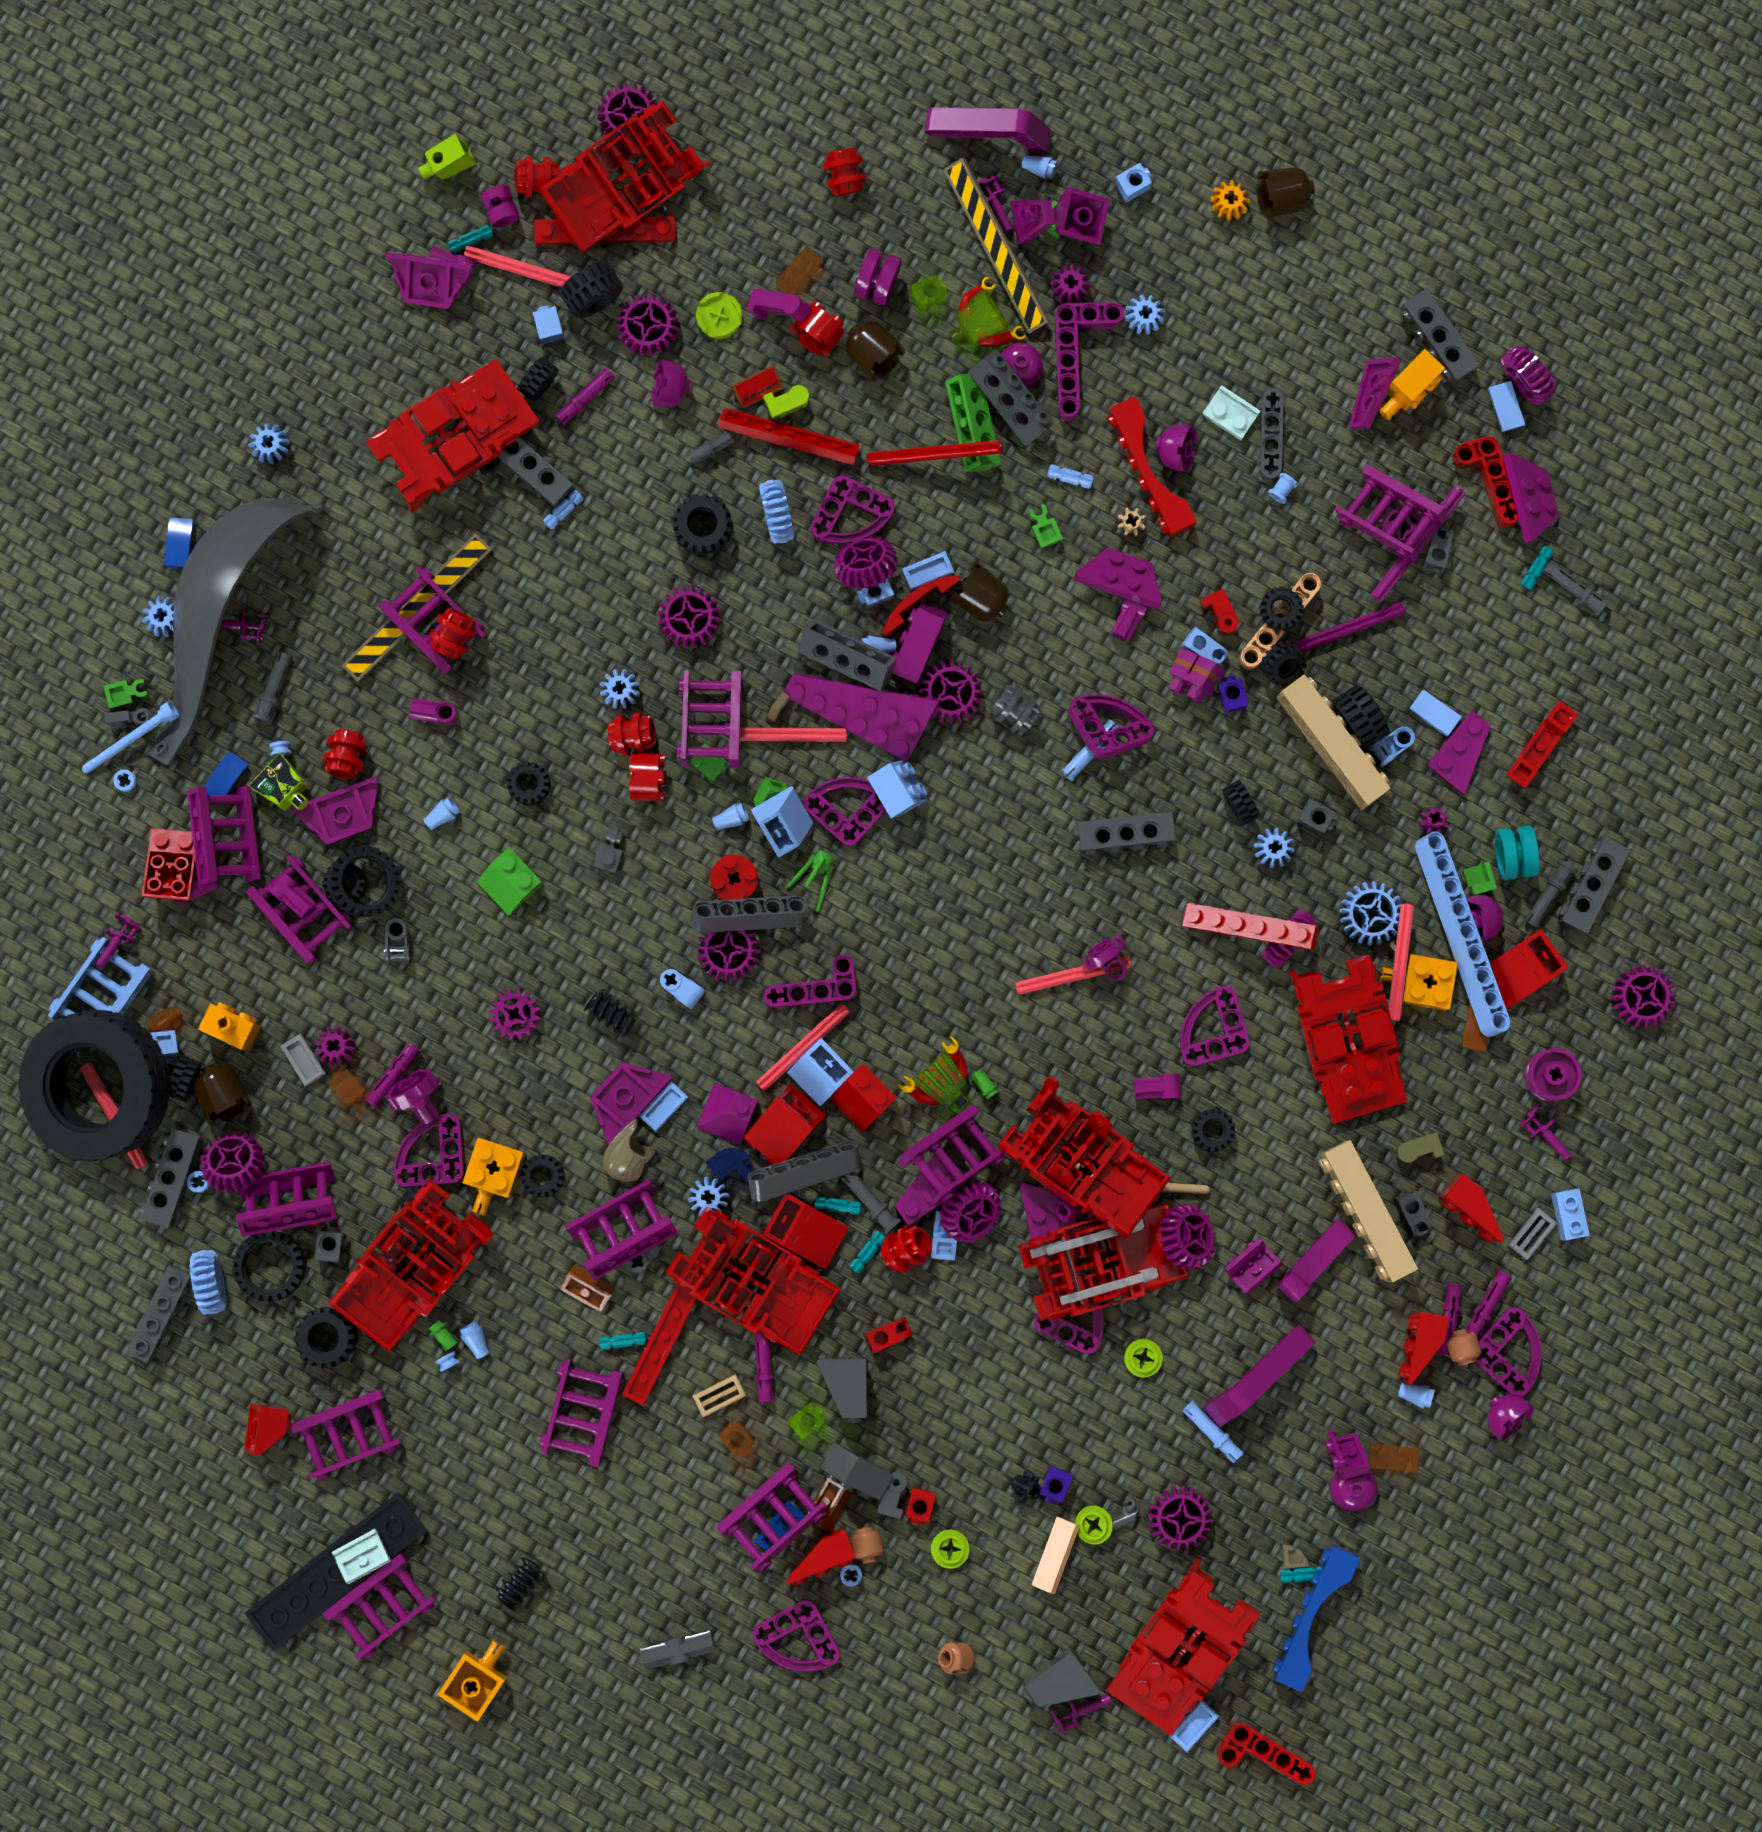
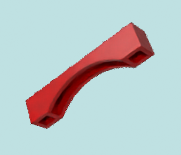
M1136 396L1110 407L1107 419L1112 429L1116 428L1120 435L1117 439L1123 450L1126 449L1130 456L1127 459L1133 471L1137 470L1140 476L1138 483L1142 491H1147L1150 497L1148 503L1152 512L1158 513L1160 518L1158 524L1163 534L1167 533L1169 538L1194 527L1197 521L1188 502L1166 489L1150 469L1143 447V426L1146 416Z

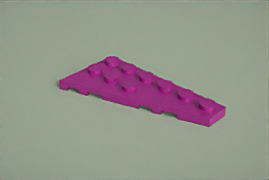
M799 673L792 675L784 691L796 703L906 762L909 761L940 699L923 698L913 694H901L886 689L879 691L869 686L852 685L842 681H830Z

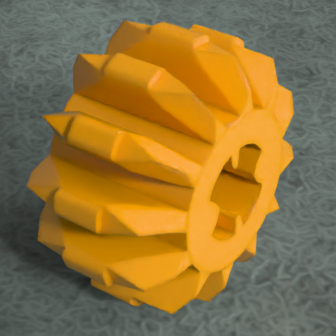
M1230 180L1229 186L1225 182H1221L1220 188H1214L1213 193L1215 195L1211 196L1210 202L1215 203L1212 206V211L1220 210L1218 213L1219 218L1225 214L1227 215V221L1231 220L1232 215L1238 220L1240 219V213L1246 214L1248 210L1246 206L1250 205V199L1245 197L1248 196L1249 191H1241L1242 183L1235 187L1234 181ZM1228 197L1232 198L1233 204H1229Z

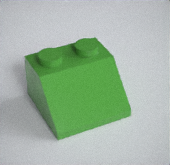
M510 847L501 853L476 881L508 916L543 885V882Z

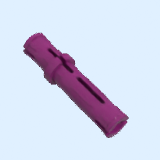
M605 367L575 397L571 396L568 399L569 402L554 415L555 418L565 426L578 412L582 413L584 407L610 382L616 379L615 376L611 375L612 373Z
M408 1042L401 1054L391 1061L392 1064L365 1099L377 1108L403 1073L408 1072V1067L421 1050Z
M1501 1270L1498 1271L1478 1309H1474V1316L1466 1328L1467 1333L1473 1332L1477 1335V1338L1479 1337L1485 1324L1492 1319L1490 1316L1510 1280H1512L1510 1275Z
M1447 1282L1445 1304H1442V1309H1444L1443 1316L1449 1317L1445 1342L1439 1348L1438 1354L1450 1356L1446 1342L1449 1338L1453 1337L1452 1332L1456 1331L1458 1311H1461L1459 1302L1462 1284Z
M759 1331L757 1335L754 1334L757 1362L755 1381L758 1382V1402L774 1401L772 1381L774 1375H772L770 1341L763 1336L764 1333Z

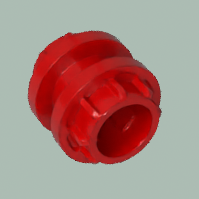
M857 149L837 150L825 156L826 163L823 164L824 171L831 170L832 180L827 181L826 184L827 188H832L833 195L852 194L860 192L865 188L864 181L867 180L866 173L859 174L858 164L863 163L864 160L863 156H858Z
M525 156V160H518L515 164V191L524 193L525 198H531L532 191L539 192V188L560 174L559 164L551 162L550 157H543L542 163H533L532 156Z
M446 609L444 614H439L437 617V621L441 623L439 631L432 629L429 634L432 638L430 646L435 651L449 658L457 659L460 658L462 653L467 654L469 647L464 642L467 637H475L477 633L474 629L476 622L473 618L458 610Z
M642 712L634 713L632 720H628L624 714L617 715L615 720L608 724L609 745L613 752H620L622 756H629L632 748H636L638 753H647L648 749L656 744L654 721L649 715L644 716Z
M347 729L336 730L333 736L327 738L326 746L331 749V752L323 755L322 762L326 765L325 770L330 775L342 779H353L358 772L363 771L364 762L359 759V756L367 754L368 746L365 744V738L362 734Z
M905 1225L898 1232L887 1235L881 1246V1255L884 1263L891 1270L901 1273H907L913 1270L915 1266L926 1263L932 1252V1242L927 1232L920 1227Z

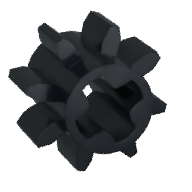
M1024 1471L1023 1475L1015 1476L1011 1483V1489L1014 1491L1012 1496L1026 1504L1029 1500H1035L1041 1491V1487L1038 1484L1039 1478Z

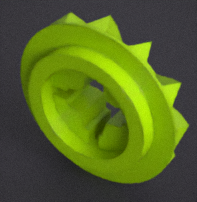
M1138 1339L1127 1347L1124 1361L1127 1369L1133 1375L1150 1377L1160 1369L1163 1355L1155 1342L1148 1339ZM1147 1348L1146 1355L1153 1359V1362L1146 1361L1142 1368H1140V1360L1133 1357V1355H1140Z
M1097 1505L1082 1509L1075 1520V1524L1080 1526L1077 1533L1078 1536L1088 1544L1096 1545L1103 1543L1111 1536L1114 1527L1112 1516L1108 1514L1106 1509ZM1100 1517L1098 1522L1100 1530L1096 1528L1089 1533L1092 1525L1089 1520L1094 1521Z
M952 1529L944 1530L934 1537L931 1544V1554L938 1565L949 1569L957 1568L968 1558L969 1543L961 1532ZM952 1538L953 1546L961 1550L953 1551L951 1559H948L947 1551L939 1548L948 1546V1542Z

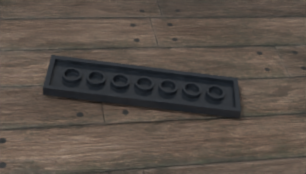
M397 1492L244 1613L273 1652L378 1570L376 1569L360 1579L347 1584L332 1554L333 1551L376 1529L390 1559H392L428 1530L400 1492Z

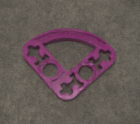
M838 476L833 480L811 523V533L816 539L835 545L851 544L854 542V539L858 541L862 537L868 539L870 536H874L881 531L889 522L895 511L894 502L891 498L847 476ZM846 482L848 490L841 492L840 498L844 499L842 502L837 497L830 496L831 493L836 496L838 492L837 483L842 484ZM859 492H867L870 495V500L864 504L859 503L856 499ZM874 496L878 497L876 503L883 505L887 502L888 508L891 510L881 513L879 506L874 504L873 509L869 507L873 503ZM829 502H835L839 508L836 513L829 514L825 510V505ZM846 503L878 517L872 524L856 532H832ZM823 514L826 518L832 519L833 522L831 523L827 520L825 524L827 532L822 531L821 534H818L815 526L822 524L824 517H820V515Z
M1098 694L1084 695L1073 699L1068 709V714L1091 754L1097 759H1106L1150 742L1154 734L1153 725L1140 710L1116 697ZM1094 709L1115 712L1132 723L1107 732ZM1092 724L1096 727L1097 731L1089 732L1084 726ZM1141 730L1142 732H1147V734L1144 735V733H1138V731ZM1124 736L1128 739V743L1121 744L1117 741L1116 737Z
M843 777L827 781L813 789L804 799V807L807 813L838 841L849 847L856 845L886 812L883 804L876 808V811L880 812L878 815L871 808L867 807L869 803L872 807L876 804L877 799L875 797L877 794L869 780L856 777ZM842 788H856L872 793L849 820L823 797L831 791ZM818 798L820 800L818 804L823 810L825 806L829 807V809L823 812L821 818L817 816L820 814L818 809L815 807L812 810L809 809L810 799L816 800ZM864 811L872 815V821L866 825L860 823L858 819L859 814ZM830 813L836 814L839 818L838 823L835 826L827 825L825 823L826 815ZM853 821H855L858 827L864 829L862 833L858 829L854 833L855 840H844L845 834L843 832L845 830L850 832L854 828V825L851 824Z
M1229 986L1219 987L1201 997L1186 1015L1180 1033L1181 1057L1188 1066H1197L1240 1054L1246 1051L1250 1044L1237 995L1234 989ZM1223 990L1227 994H1231L1232 997L1228 999L1229 1006L1234 1004L1236 1009L1222 1012L1221 1008H1226L1225 1001L1219 1000ZM1215 1001L1224 1036L1190 1045L1191 1031L1197 1016L1209 1003ZM1229 1013H1234L1238 1017V1024L1234 1027L1228 1026L1225 1022V1017ZM1235 1036H1238L1239 1039H1244L1245 1043L1242 1044V1049L1233 1046L1229 1048L1231 1053H1227V1047L1223 1039L1227 1038V1043L1234 1042ZM1217 1042L1222 1046V1053L1219 1056H1213L1209 1052L1211 1043ZM1205 1045V1054L1208 1059L1204 1060V1055L1198 1056L1196 1062H1193L1192 1059H1187L1186 1055L1190 1053L1189 1049L1199 1052L1202 1051L1200 1046Z
M438 1115L427 1124L420 1123L406 1136L398 1150L394 1164V1179L398 1185L405 1187L425 1185L428 1181L423 1178V1171L428 1167H432L436 1171V1177L432 1180L435 1184L457 1183L462 1180L465 1172L462 1126L460 1119L456 1115ZM448 1118L456 1122V1126L452 1127V1134H458L457 1139H444V1134L449 1135L448 1128L444 1127V1123L448 1122ZM439 1126L441 1162L406 1165L407 1157L415 1142L427 1131ZM453 1141L458 1145V1151L455 1155H448L445 1152V1146L448 1142ZM459 1157V1163L454 1162V1166L460 1173L455 1176V1179H452L451 1175H447V1170H451V1162L446 1163L445 1158L456 1159ZM419 1167L418 1177L420 1182L416 1183V1177L408 1178L407 1183H404V1179L399 1178V1174H403L404 1169H407V1173H416L415 1168Z
M1099 1303L1096 1305H1090V1307L1092 1308L1101 1304ZM1102 1308L1092 1311V1333L1061 1318L1054 1320L1049 1318L1048 1321L1051 1323V1326L1045 1327L1043 1330L1038 1322V1312L1034 1318V1327L1040 1333L1082 1353L1092 1354L1098 1349L1101 1342L1104 1322ZM1063 1326H1069L1073 1330V1336L1069 1340H1064L1059 1335V1331ZM1078 1330L1082 1332L1079 1337L1088 1339L1089 1336L1092 1337L1093 1348L1089 1347L1085 1350L1083 1349L1084 1344L1077 1341L1076 1346L1072 1344L1077 1337Z
M1510 1307L1498 1317L1478 1340L1480 1348L1487 1349L1485 1354L1490 1359L1496 1356V1359L1490 1362L1488 1368L1485 1364L1489 1362L1484 1358H1477L1478 1361L1475 1363L1509 1394L1524 1396L1535 1383L1540 1370L1542 1357L1541 1343L1530 1318L1521 1309ZM1509 1313H1518L1517 1319L1519 1322H1512L1508 1326V1328L1512 1329L1509 1333L1504 1326L1500 1325V1322L1503 1321L1504 1324H1507L1510 1320ZM1521 1327L1527 1336L1530 1348V1360L1525 1376L1520 1374L1498 1353ZM1495 1329H1501L1504 1332V1339L1499 1343L1494 1342L1491 1337ZM1497 1363H1502L1506 1367V1373L1501 1377L1496 1376L1493 1372V1367ZM1511 1372L1514 1373L1511 1376L1514 1381L1523 1382L1521 1384L1522 1391L1516 1390L1514 1392V1385L1510 1381H1507L1506 1384L1503 1383L1504 1380L1509 1378Z
M804 1599L760 1622L753 1630L752 1636L759 1649L773 1662L785 1668L796 1671H816L835 1664L839 1659V1648L817 1606L811 1600ZM805 1604L806 1607L811 1606L813 1608L810 1611L811 1616L801 1615L798 1617L801 1622L796 1624L795 1617L790 1611L795 1609V1614L802 1610V1605ZM783 1615L791 1618L792 1625L788 1629H782L778 1625V1619ZM773 1621L775 1629L779 1634L775 1635L774 1631L767 1635V1640H764L763 1637L758 1638L759 1628L767 1630L772 1627L769 1622ZM816 1625L821 1626L825 1632L824 1636L820 1639L813 1638L810 1633L811 1628ZM802 1626L819 1659H793L778 1652L770 1643ZM829 1638L831 1642H827L826 1645L829 1650H835L833 1654L834 1659L823 1658L822 1655L825 1653L822 1645L817 1648L816 1644L823 1643Z

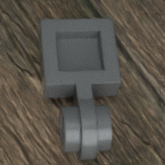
M140 708L133 712L105 713V721L109 726H113V729L127 728V724L134 722L136 725L141 726L153 717L152 713L146 708ZM146 714V720L140 721V716Z
M620 827L609 828L606 841H609L610 844L609 846L599 845L593 867L617 873L623 850L614 848L615 844L620 845L624 831H621Z

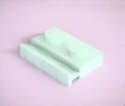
M1221 385L1202 415L1231 435L1242 440L1259 415L1260 410Z
M376 1529L332 1552L347 1584L391 1562Z

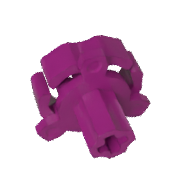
M430 1069L414 1071L407 1076V1079L402 1078L391 1087L386 1097L391 1104L390 1108L392 1111L412 1109L421 1124L433 1121L440 1114L430 1096L435 1090L434 1087L441 1082V1078L439 1076L435 1077Z

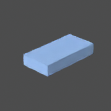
M1508 381L1489 387L1487 390L1501 433L1524 427L1525 422L1512 382Z
M946 551L902 568L910 591H914L933 580L948 577L955 573Z
M1425 690L1420 692L1408 709L1445 736L1451 733L1462 717Z
M670 1081L640 1113L639 1117L657 1132L687 1100L688 1096Z
M1198 1701L1173 1734L1169 1736L1188 1752L1219 1718V1715L1204 1701Z

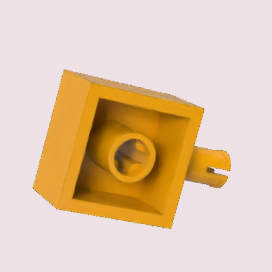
M1424 349L1392 381L1386 393L1391 399L1379 409L1380 414L1390 421L1401 408L1405 412L1410 407L1415 409L1424 400L1423 398L1427 395L1426 391L1428 390L1431 393L1440 384V381L1444 378L1441 374L1445 367Z
M1410 954L1407 960L1402 1004L1442 1011L1450 1010L1458 962ZM1382 967L1381 974L1390 976H1380V982L1392 983L1393 969ZM1428 977L1433 982V985L1427 988L1426 983H1423V980Z
M218 1002L217 1006L210 1003L198 1030L241 1050L250 1052L262 1027L256 1024L258 1019L242 1012L238 1016L234 1014L236 1009L224 1003Z
M477 1138L463 1180L464 1184L476 1187L479 1191L472 1212L486 1216L492 1195L495 1196L497 1194L511 1198L526 1153ZM496 1161L500 1170L499 1172L495 1171L492 1175L489 1165L494 1164Z
M495 1640L492 1641L482 1658H478L469 1651H466L437 1694L477 1722L507 1679V1676L494 1667L502 1653L506 1650L503 1645H500L497 1651L494 1652L499 1644ZM475 1681L478 1690L470 1691L468 1689L470 1685L467 1682Z

